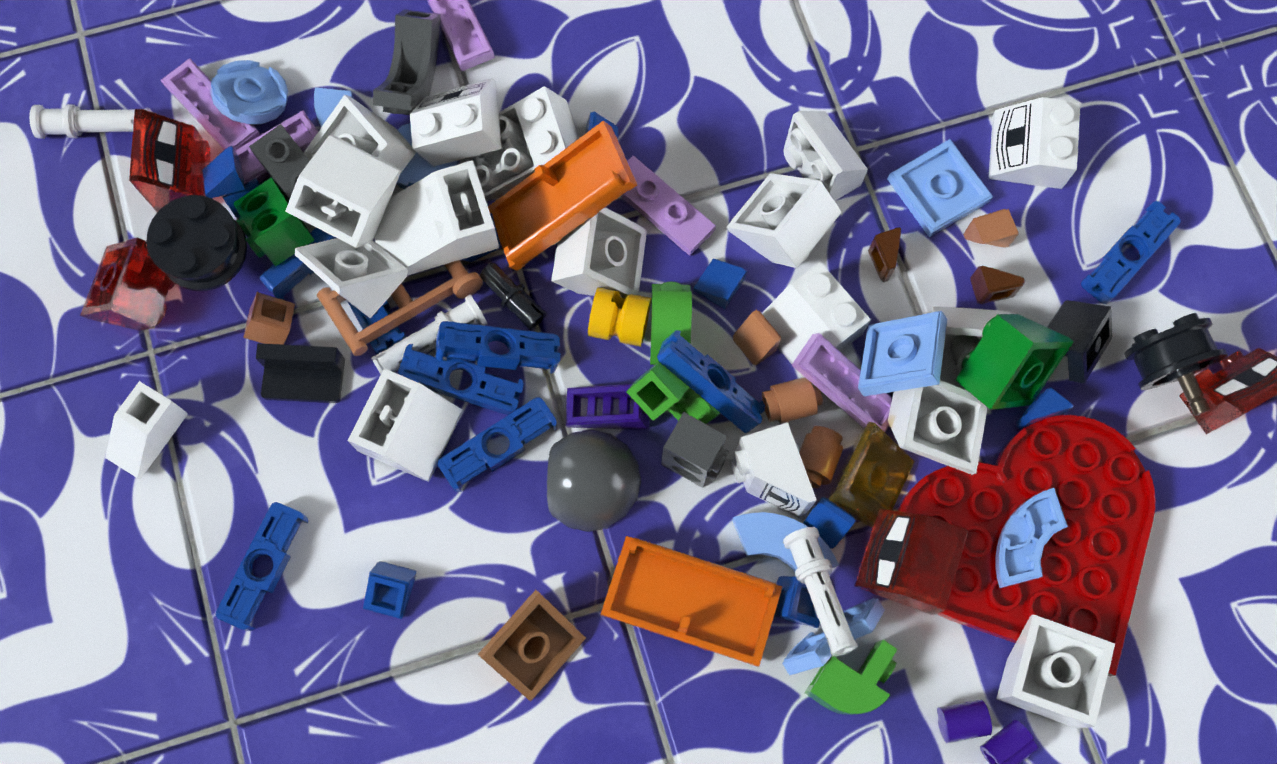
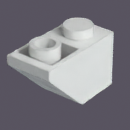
M139 381L114 414L105 458L141 480L188 413L168 398Z

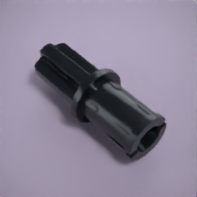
M493 262L480 273L481 279L502 299L501 306L513 312L528 330L537 327L544 320L547 312L530 298L524 291L525 286L523 284L516 285Z

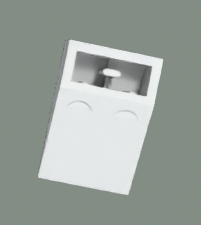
M544 86L499 112L502 149L461 159V162L465 163L473 160L486 201L502 197L534 173V169L537 166L546 164L579 139L567 100Z
M473 160L434 171L390 198L374 239L375 243L408 269L407 276L499 248L495 227Z

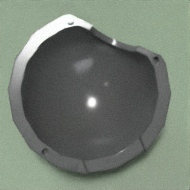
M593 429L570 433L554 443L550 448L547 471V502L551 515L569 528L586 532L608 529L609 526L626 516L637 501L641 486L639 464L628 445L611 433Z

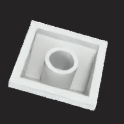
M338 238L295 248V256L339 295L369 318L377 312L408 274L406 267L373 240L357 248Z

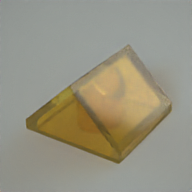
M868 422L858 435L828 499L855 519L879 530L887 514L890 516L915 461L876 423ZM889 516L887 517V519H886V521H885V523H884V525H883L881 531L883 530V528H884V526H885V524H886V522H887Z

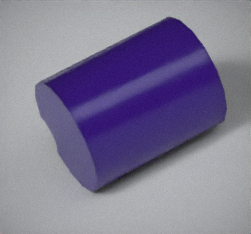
M982 699L937 708L938 726L945 743L992 734L990 713Z
M1013 720L980 746V750L989 764H1021L1039 750V746L1035 743L1034 737L1029 730L1018 720Z

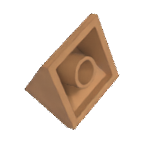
M535 590L478 655L531 702L583 643L586 637L541 593Z

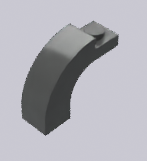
M405 9L395 15V40L390 71L386 80L373 90V105L382 106L383 112L410 115L424 97L430 95L438 55L440 14Z

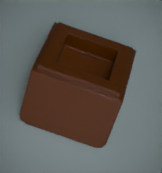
M900 227L875 235L868 249L879 278L883 282L889 280L896 268L901 236Z
M979 266L970 278L978 304L1013 298L1025 284L1024 277L987 266Z

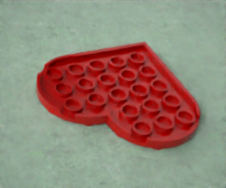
M1058 415L1045 418L1042 421L1029 425L1016 434L1002 449L995 465L978 462L977 473L973 475L946 466L926 475L914 485L902 500L896 516L900 515L911 518L896 565L897 569L913 518L915 517L899 574L910 592L925 607L950 621L1016 643L1030 615L1033 614L1115 643L1108 676H1116L1155 514V488L1150 471H1145L1140 459L1134 452L1136 448L1121 433L1105 423L1077 415ZM1055 488L1068 527L1054 533L1045 544L1041 557L1043 577L999 589L995 569V555L998 539L1005 523L1024 502L1045 490Z

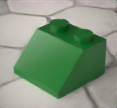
M997 314L996 317H993L984 326L982 331L983 337L975 350H972L962 361L961 367L963 369L955 381L990 410L1029 406L1034 402L1074 341L1019 314Z

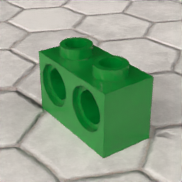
M271 177L233 204L241 216L236 219V222L248 237L246 241L259 258L266 255L277 266L294 255L295 248L310 244L314 241V238L303 220L285 212L289 199Z

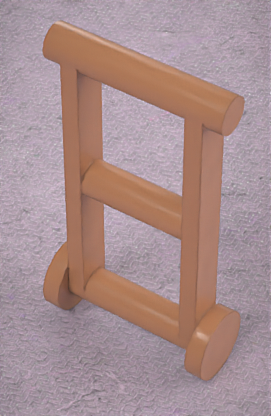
M460 260L445 264V267L453 277L452 279L414 301L403 285L400 284L391 294L399 309L360 332L357 331L340 304L346 300L335 290L332 291L329 287L321 289L317 293V297L354 356H360L368 350L367 343L452 294H455L459 299H464L469 294L473 295L481 288L483 280L476 272L468 273Z

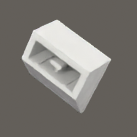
M798 111L793 114L784 146V156L788 164L793 169L797 168L804 178L820 180L834 201L860 187L868 169L826 111Z
M329 135L300 173L285 212L357 248L374 239L402 170L334 135Z
M384 368L348 442L357 452L429 482L463 410L424 385Z

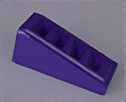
M632 384L567 388L566 426L568 428L648 429L650 417L635 401L633 403V414H630V400L633 399L626 391ZM582 398L588 399L587 416H581ZM598 399H603L602 415L597 416ZM614 399H619V414L613 415Z

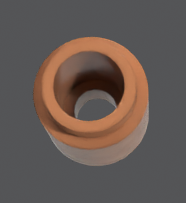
M805 377L771 385L770 390L762 392V401L765 404V413L769 422L778 421L782 424L816 415L818 413V406L823 404L821 391Z
M814 426L811 433L805 435L799 451L812 488H820L821 484L828 485L831 483L843 451V446L841 445L843 437L838 432L823 426Z

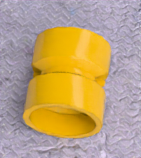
M597 287L589 318L588 336L605 340L618 336L620 343L642 347L649 318L651 298L635 294H629L626 298H622L619 291Z

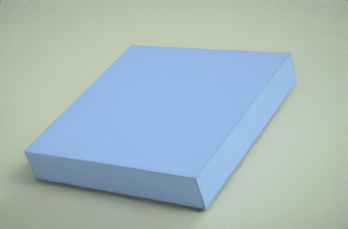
M951 139L893 171L887 178L929 238L986 205L993 198L992 194Z
M937 311L868 325L858 390L863 396L939 385L947 318L944 313Z

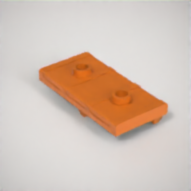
M605 121L600 122L546 164L537 166L534 169V173L488 206L489 212L493 214L497 234L509 267L516 271L520 270L526 263L550 246L555 245L565 235L589 218L597 215L600 210L621 195L637 186V182L613 128Z
M626 536L600 615L759 667L782 586L654 543Z

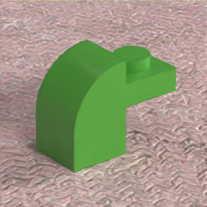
M677 282L652 284L650 365H655L659 361L657 355L662 342L674 331H681L680 336L691 344L692 291H690V285H683Z
M659 361L640 376L626 391L653 421L666 410L678 421L683 412L705 424L720 413Z
M885 640L876 642L857 672L836 657L831 656L825 665L820 667L804 693L825 708L838 714L854 715L875 710L890 696V694L876 684L878 681L884 684L892 674L897 664L892 658L898 649Z

